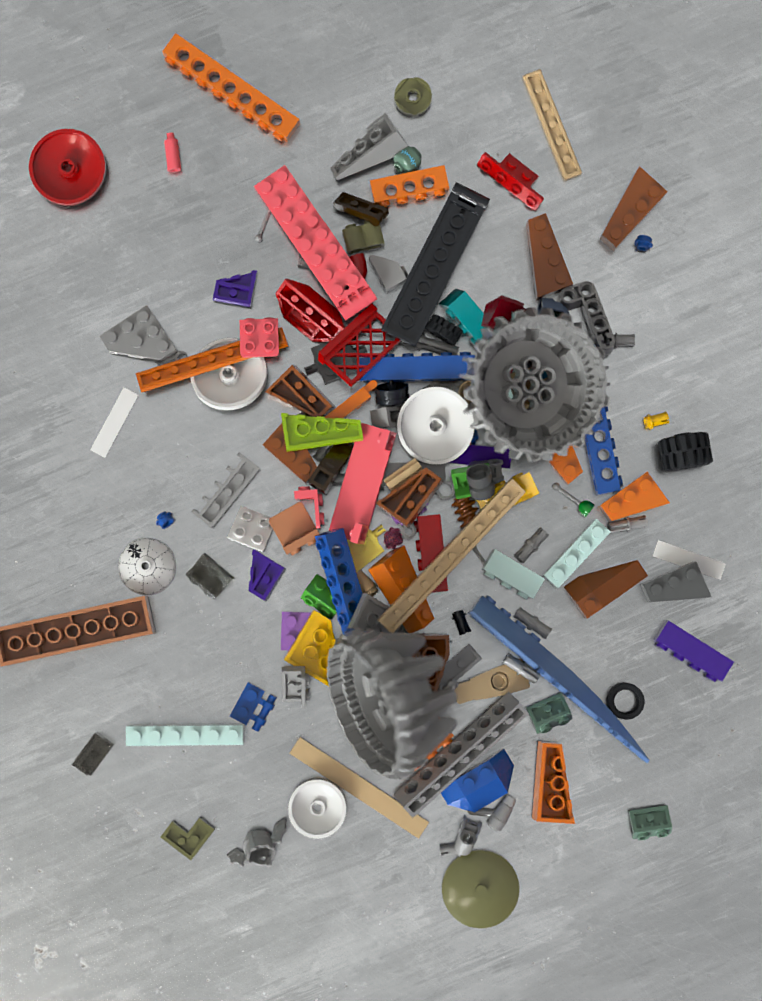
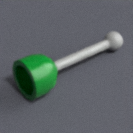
M554 483L552 486L554 490H559L579 505V512L585 517L588 516L595 506L587 500L580 502L562 489L559 483Z

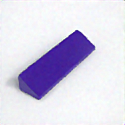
M469 445L461 456L448 463L469 465L473 461L501 459L503 460L501 467L510 469L511 458H509L508 448L503 453H497L494 451L495 447Z

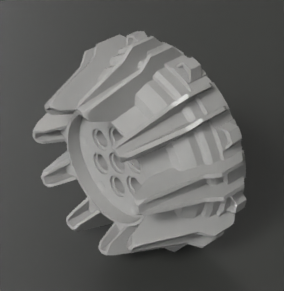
M536 307L527 308L525 312L523 310L512 312L511 322L509 323L503 317H496L494 319L496 325L494 330L490 327H483L481 329L483 339H478L474 345L477 351L476 359L463 358L462 360L467 362L466 374H459V377L471 381V386L464 390V397L472 402L463 410L464 414L472 413L474 422L470 425V428L478 429L485 427L484 439L489 444L495 443L494 451L503 453L508 448L509 458L516 460L525 452L528 461L539 462L541 458L545 461H551L553 453L566 456L569 446L572 445L575 448L582 447L585 444V434H594L593 426L597 420L602 421L603 419L600 411L603 407L609 406L610 398L605 393V389L607 386H610V383H607L605 371L609 367L603 366L602 358L606 354L603 347L594 346L592 343L594 335L586 334L581 329L583 326L581 322L572 323V316L567 313H561L555 318L552 308L542 309L540 315H538ZM528 360H530L532 363V368L530 370H528L526 367ZM512 369L515 370V377L513 379L510 377ZM544 371H546L547 373V379L545 381L542 379V373ZM527 380L531 382V387L528 390L525 387ZM511 388L514 390V397L512 399L508 395ZM543 390L546 392L544 400L541 399V392ZM527 399L530 402L528 409L524 407V402Z
M357 628L341 634L340 638L336 639L334 646L329 649L327 680L331 701L340 726L361 761L376 775L399 780L413 774L415 769L425 766L427 756L457 726L455 718L438 716L455 703L457 694L453 689L432 692L427 678L444 667V660L437 655L412 657L424 645L425 638L423 635L379 633L373 629L365 632Z

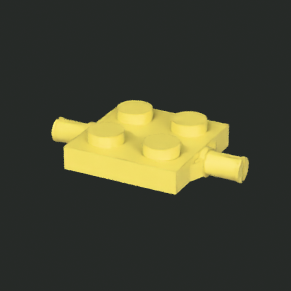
M381 524L373 531L368 529L364 544L353 543L347 539L356 573L384 552L377 539L379 535L386 531Z

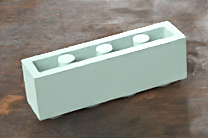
M598 519L593 520L542 576L558 589L609 535L610 531Z

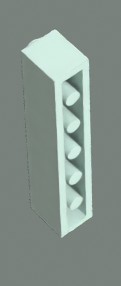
M244 724L126 726V746L244 744Z

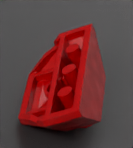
M286 278L275 294L278 298L283 317L311 341L330 342L345 328L338 309L309 285Z

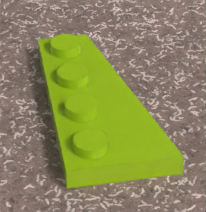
M281 413L287 452L363 441L360 420Z

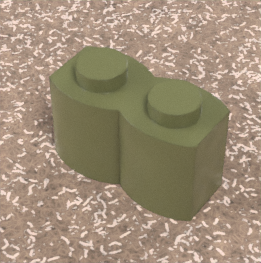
M370 221L363 222L364 225L356 226V224L345 226V229L342 230L347 255L384 247L385 243L380 225L376 227Z

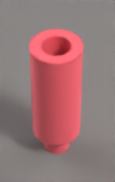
M167 133V140H164L167 171L177 172L181 170L178 139L174 138V133Z

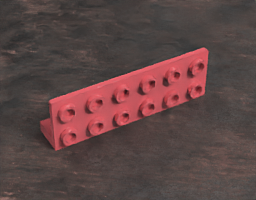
M361 423L363 441L354 442L329 530L344 528L346 539L357 544L365 543L397 434Z

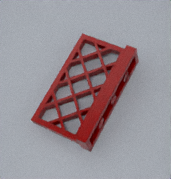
M372 303L318 353V361L323 365L326 364L351 387L401 342L397 338L394 341H386L385 332L381 331V329L372 328L371 323L374 320H379L382 326L386 320L377 312V307ZM360 333H369V341H358V335ZM372 333H383V341H372ZM347 345H356V353H345V347ZM359 345H370V353H359ZM372 345H383V351L381 353H372ZM334 357H343V365H335L331 360ZM345 357H356L357 365H345ZM359 357H370V363L368 365H359ZM346 370H357V375L351 380L346 375Z

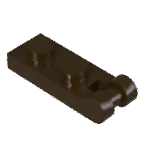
M342 192L333 202L334 209L370 221L376 227L381 224L382 219L389 215L386 207Z

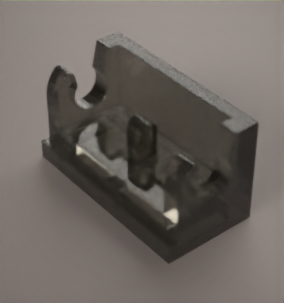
M96 732L71 765L87 776L88 774L91 776L114 744L99 732Z

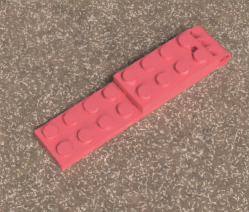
M285 165L254 186L345 321L377 300L365 279Z

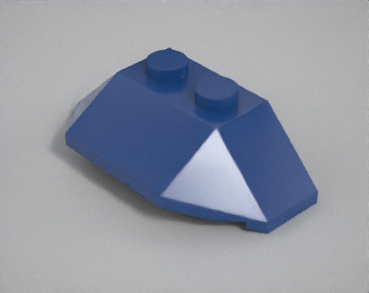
M502 749L462 773L441 794L447 805L475 813L508 793L514 764L505 749Z

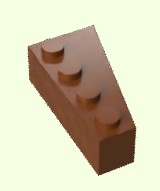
M546 213L529 219L526 224L535 301L557 294L564 288L573 285Z

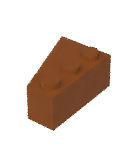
M424 468L403 485L377 501L376 504L409 528L443 483L442 478L428 468Z

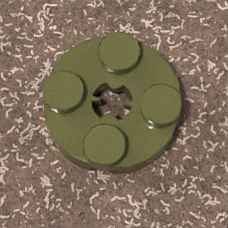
M418 77L406 78L397 85L394 101L397 108L405 115L417 117L427 111L431 105V88L425 80ZM411 92L412 94L413 92L417 93V100H409L410 96L408 94Z

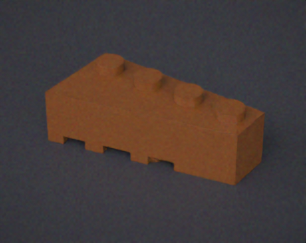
M640 166L600 237V240L613 252L668 192Z

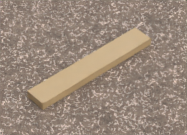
M541 69L523 75L522 78L563 180L566 181L582 175Z

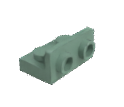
M562 692L526 707L537 734L547 733L553 727L566 725L572 720L571 711Z
M668 805L629 811L633 839L647 840L652 836L662 838L671 834L672 823Z

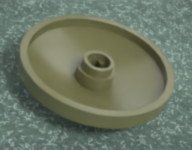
M475 849L469 855L456 857L447 867L442 880V896L446 908L457 921L472 928H490L503 922L513 912L519 898V881L512 865L503 856L490 850Z

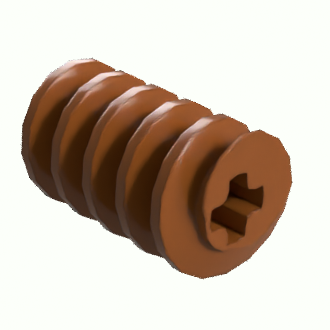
M470 497L453 499L455 502L451 505L452 507H458L454 512L455 514H461L457 519L458 522H464L460 529H463L476 516L475 512L479 509L478 507H472L476 501L469 500Z

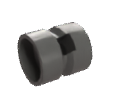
M482 463L470 466L466 471V477L471 497L480 501L491 498L495 493L491 468Z

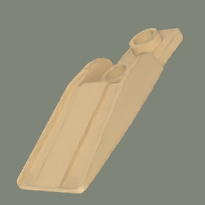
M503 664L475 675L469 681L460 683L454 691L457 694V703L462 704L474 699L492 698L505 695L507 692L513 693L528 689L530 684L528 679L520 674L517 675L516 671Z

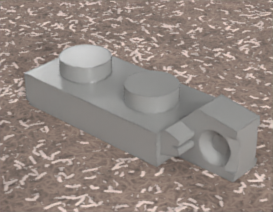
M470 644L446 663L439 687L443 683H447L451 678L457 681L482 659Z

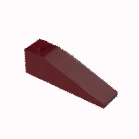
M503 295L494 299L485 306L481 326L490 327L494 330L496 326L494 319L496 317H503L508 323L511 322L512 312L526 311V308L523 307L524 303Z

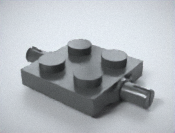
M329 342L312 347L314 364L304 367L307 375L318 371L322 376L324 384L341 378L326 364L323 365L318 361L319 351ZM347 345L345 353H356V348H353L352 345ZM365 345L359 346V353L367 352ZM334 357L331 362L335 365H343V357ZM345 357V365H357L356 357ZM346 370V375L353 374L357 370Z

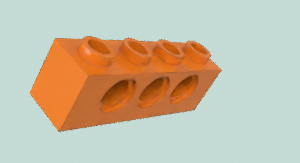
M445 165L370 180L374 203L384 207H388L390 203L395 202L404 204L414 198L416 200H424L429 195L439 197L449 192ZM426 180H430L434 185L431 188H427L423 183ZM407 184H412L415 189L409 192L404 187ZM394 188L397 192L394 195H388L386 190Z

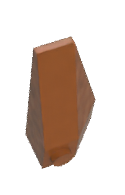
M418 633L424 636L425 643L412 657L437 655L444 660V667L427 678L432 692L438 691L445 665L450 655L449 635Z

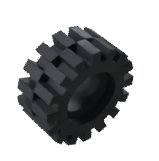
M433 314L426 326L429 332L451 345H455L463 333L455 324L436 314Z

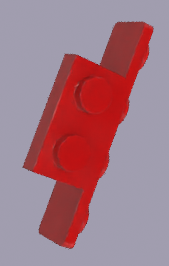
M484 152L477 166L536 211L543 202L544 197L533 190L531 186L539 176L510 153L499 163L488 153Z

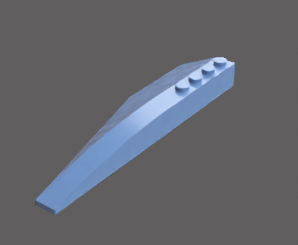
M488 595L486 598L484 596L479 598L467 613L640 759L646 763L650 761L611 710L573 671L539 643L541 640L534 633L529 635L524 631L526 627L518 620L516 622L512 621L509 618L511 614L504 608L499 610L495 606L496 602Z

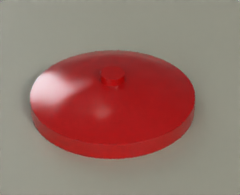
M59 129L45 135L35 145L29 159V174L35 188L47 200L59 205H77L93 197L102 186L106 174V161L101 148L88 134L75 129Z

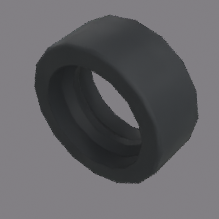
M619 683L613 686L608 692L606 699L607 707L617 718L624 720L639 716L645 704L644 695L641 690L629 683ZM621 690H630L637 698L636 707L630 712H620L615 706V696Z

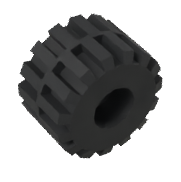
M706 432L676 434L658 442L664 471L691 469L709 465L713 462L709 435Z

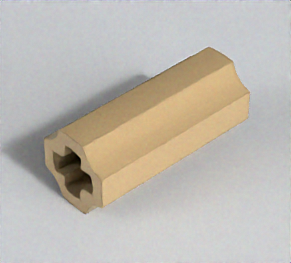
M414 458L383 481L389 490L393 491L423 470V468Z

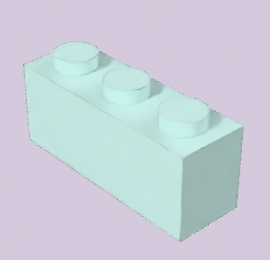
M496 549L492 550L482 567V570L486 571L484 573L485 576L492 580L495 577L502 581V586L509 590L513 587L518 590L517 595L526 600L528 597L534 599L545 578Z

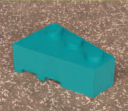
M455 288L439 305L458 324L457 327L470 337L469 341L474 346L478 339H483L481 331L483 326L481 325L484 313L466 291Z

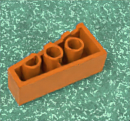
M404 545L388 552L368 569L390 605L417 578ZM427 599L402 623L408 634L425 628L434 620Z
M538 741L532 819L538 822L575 824L568 789L569 784L565 771L562 744L557 742Z

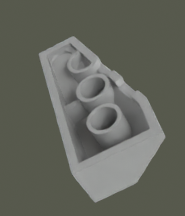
M386 113L370 124L366 129L368 131L362 139L358 138L355 141V147L351 151H346L331 167L337 180L389 160L396 153L408 147L403 136Z

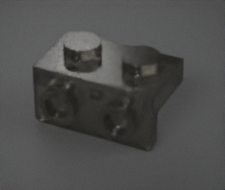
M206 553L186 573V576L193 584L199 586L208 597L216 599L234 578Z

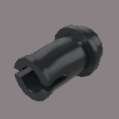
M462 609L452 613V620H455L459 635L471 632L465 617L466 612H463Z

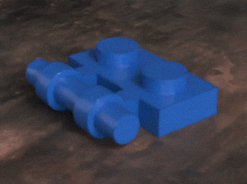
M248 682L230 717L244 725H247L249 720L252 719L255 721L252 729L259 732L261 726H264L266 723L265 719L269 711L273 710L277 697L270 694L267 700L263 699L262 696L265 691ZM260 704L263 708L259 715H256L254 711L257 705Z

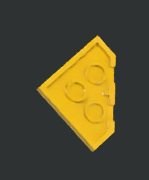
M313 610L284 657V660L293 666H305V673L329 686L327 680L328 652L336 641L331 620Z

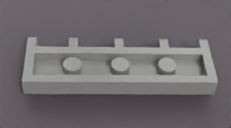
M240 452L237 456L242 461L235 469L228 465L226 469L231 474L225 482L220 484L217 480L214 484L219 489L211 499L205 495L202 497L207 504L200 513L195 509L191 511L211 528L215 526L260 470L259 467Z

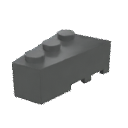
M697 562L688 563L640 584L647 602L712 597Z

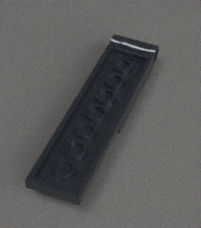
M458 182L455 183L381 331L416 347L490 198Z

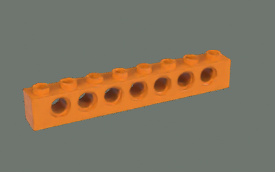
M174 34L162 51L165 57L164 60L167 63L180 67V71L188 77L191 75L196 78L195 81L200 86H207L211 89L213 95L226 99V103L234 109L237 107L242 110L241 113L250 120L253 118L257 121L259 127L272 131V135L276 139L288 142L299 127V118L178 34ZM181 55H189L187 60H180ZM197 65L205 66L202 71L195 70ZM217 75L220 79L217 82L210 81L211 77ZM234 86L235 90L232 93H228L226 88ZM243 97L251 98L250 102L246 104L242 103L241 100ZM263 107L266 109V112L258 114L256 112L257 109ZM275 118L282 120L279 125L272 124V120Z

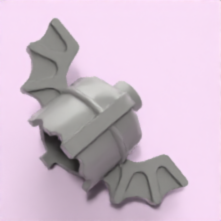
M283 819L275 824L271 836L263 830H251L248 832L243 842L244 852L242 853L236 848L226 855L230 858V863L232 865L238 863L241 867L246 862L258 866L271 867V862L275 857L274 846L277 843H282V836L288 831L286 829L287 821Z

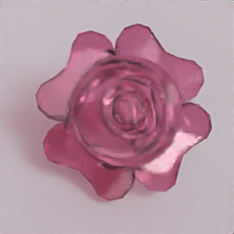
M391 527L384 534V544H386L387 549H395L396 545H400L403 542L399 528L394 529Z

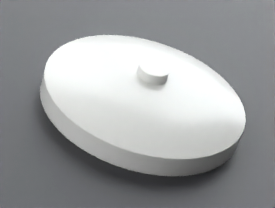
M224 338L206 345L199 353L240 341V339ZM253 357L190 377L196 395L206 405L219 410H235L249 405L262 393L267 381V366L264 357Z
M443 387L425 388L410 396L403 404L397 421L398 436L405 450L412 457L427 464H444L461 456L469 447L475 429L470 428V425L474 422L472 413H463V410L468 405L466 400L453 390Z

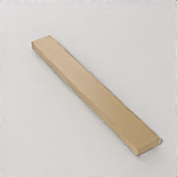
M300 737L289 753L418 839L429 824V821L418 814L412 818L397 800Z

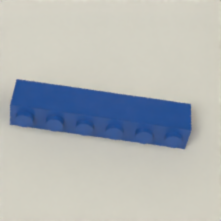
M443 352L440 353V356H433V353H421V356L404 353L402 357H395V354H387L360 379V382L369 383L372 380H375L377 383L389 382V380H393V382L467 381L459 377V374H466L467 362L462 360L463 358L475 359V355H471V352H460V355ZM370 357L359 358L360 365H368L370 363Z

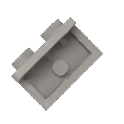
M305 666L281 667L282 702L301 701V707L305 708V701H309V689H305V686H309V674H305Z

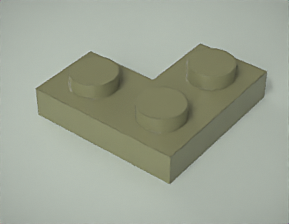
M199 817L189 832L172 821L160 838L191 861L215 828L201 817Z

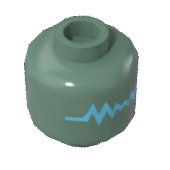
M408 146L395 154L393 159L395 163L394 168L399 173L413 172L421 165V153L415 147Z

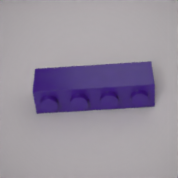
M665 620L654 638L658 642L656 646L664 651L669 649L674 652L673 657L682 662L685 659L690 663L689 667L699 672L701 669L707 673L705 677L713 682L717 680L722 682L734 664V661L669 620Z

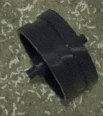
M389 380L388 383L379 384L374 388L376 394L375 402L380 405L395 407L396 404L405 403L410 397L408 393L409 385L404 382Z

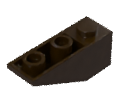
M343 443L333 445L308 480L309 485L326 495L350 458L354 444Z

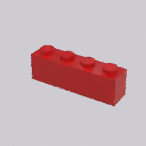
M440 514L417 516V521H414L416 532L419 533V540H416V550L421 553V559H418L419 571L423 572L444 549ZM447 577L431 593L448 591Z

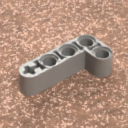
M585 281L564 288L560 293L559 302L568 310L581 306L589 330L594 335L593 340L596 347H603L605 355H609L614 349L615 338L594 284ZM589 290L591 294L584 295L582 294V291ZM571 296L573 300L566 301L564 297ZM595 307L598 311L590 312L588 308ZM601 324L604 328L599 330L595 328V325Z

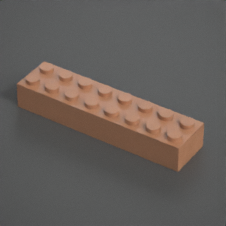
M140 596L0 627V667L155 634L148 596Z

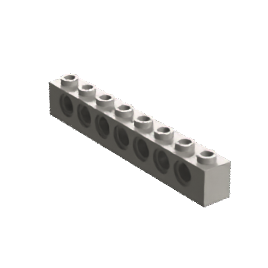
M507 692L394 793L393 796L413 818L529 713L510 692Z

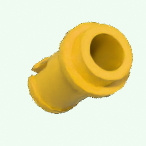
M667 412L652 416L648 414L643 419L645 427L653 429L655 426L669 424Z

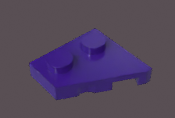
M257 270L241 276L238 274L231 278L216 280L213 301L251 307Z
M253 549L252 567L250 568L251 580L249 581L248 591L267 601L286 568Z

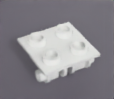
M241 506L227 538L263 552L273 529L269 523L271 517Z

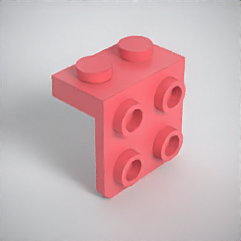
M246 318L239 320L240 354L243 358L275 357L279 355L278 318Z
M310 486L298 487V491H294L295 500L314 499L316 529H321V525H325L324 513H320V506H323L322 493H319L318 489L311 490Z

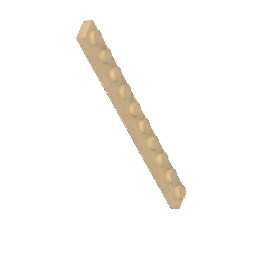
M510 478L378 618V621L390 633H394L526 491Z

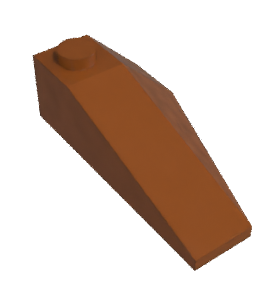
M635 560L578 576L563 588L584 619H588L648 575L639 561Z

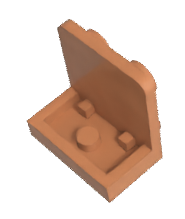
M301 502L292 505L269 519V523L286 554L291 553V555H294L302 550L301 546L314 544L316 542L314 536L320 534Z

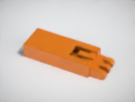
M375 380L370 381L327 414L325 418H348L371 400L370 393L377 387V382Z

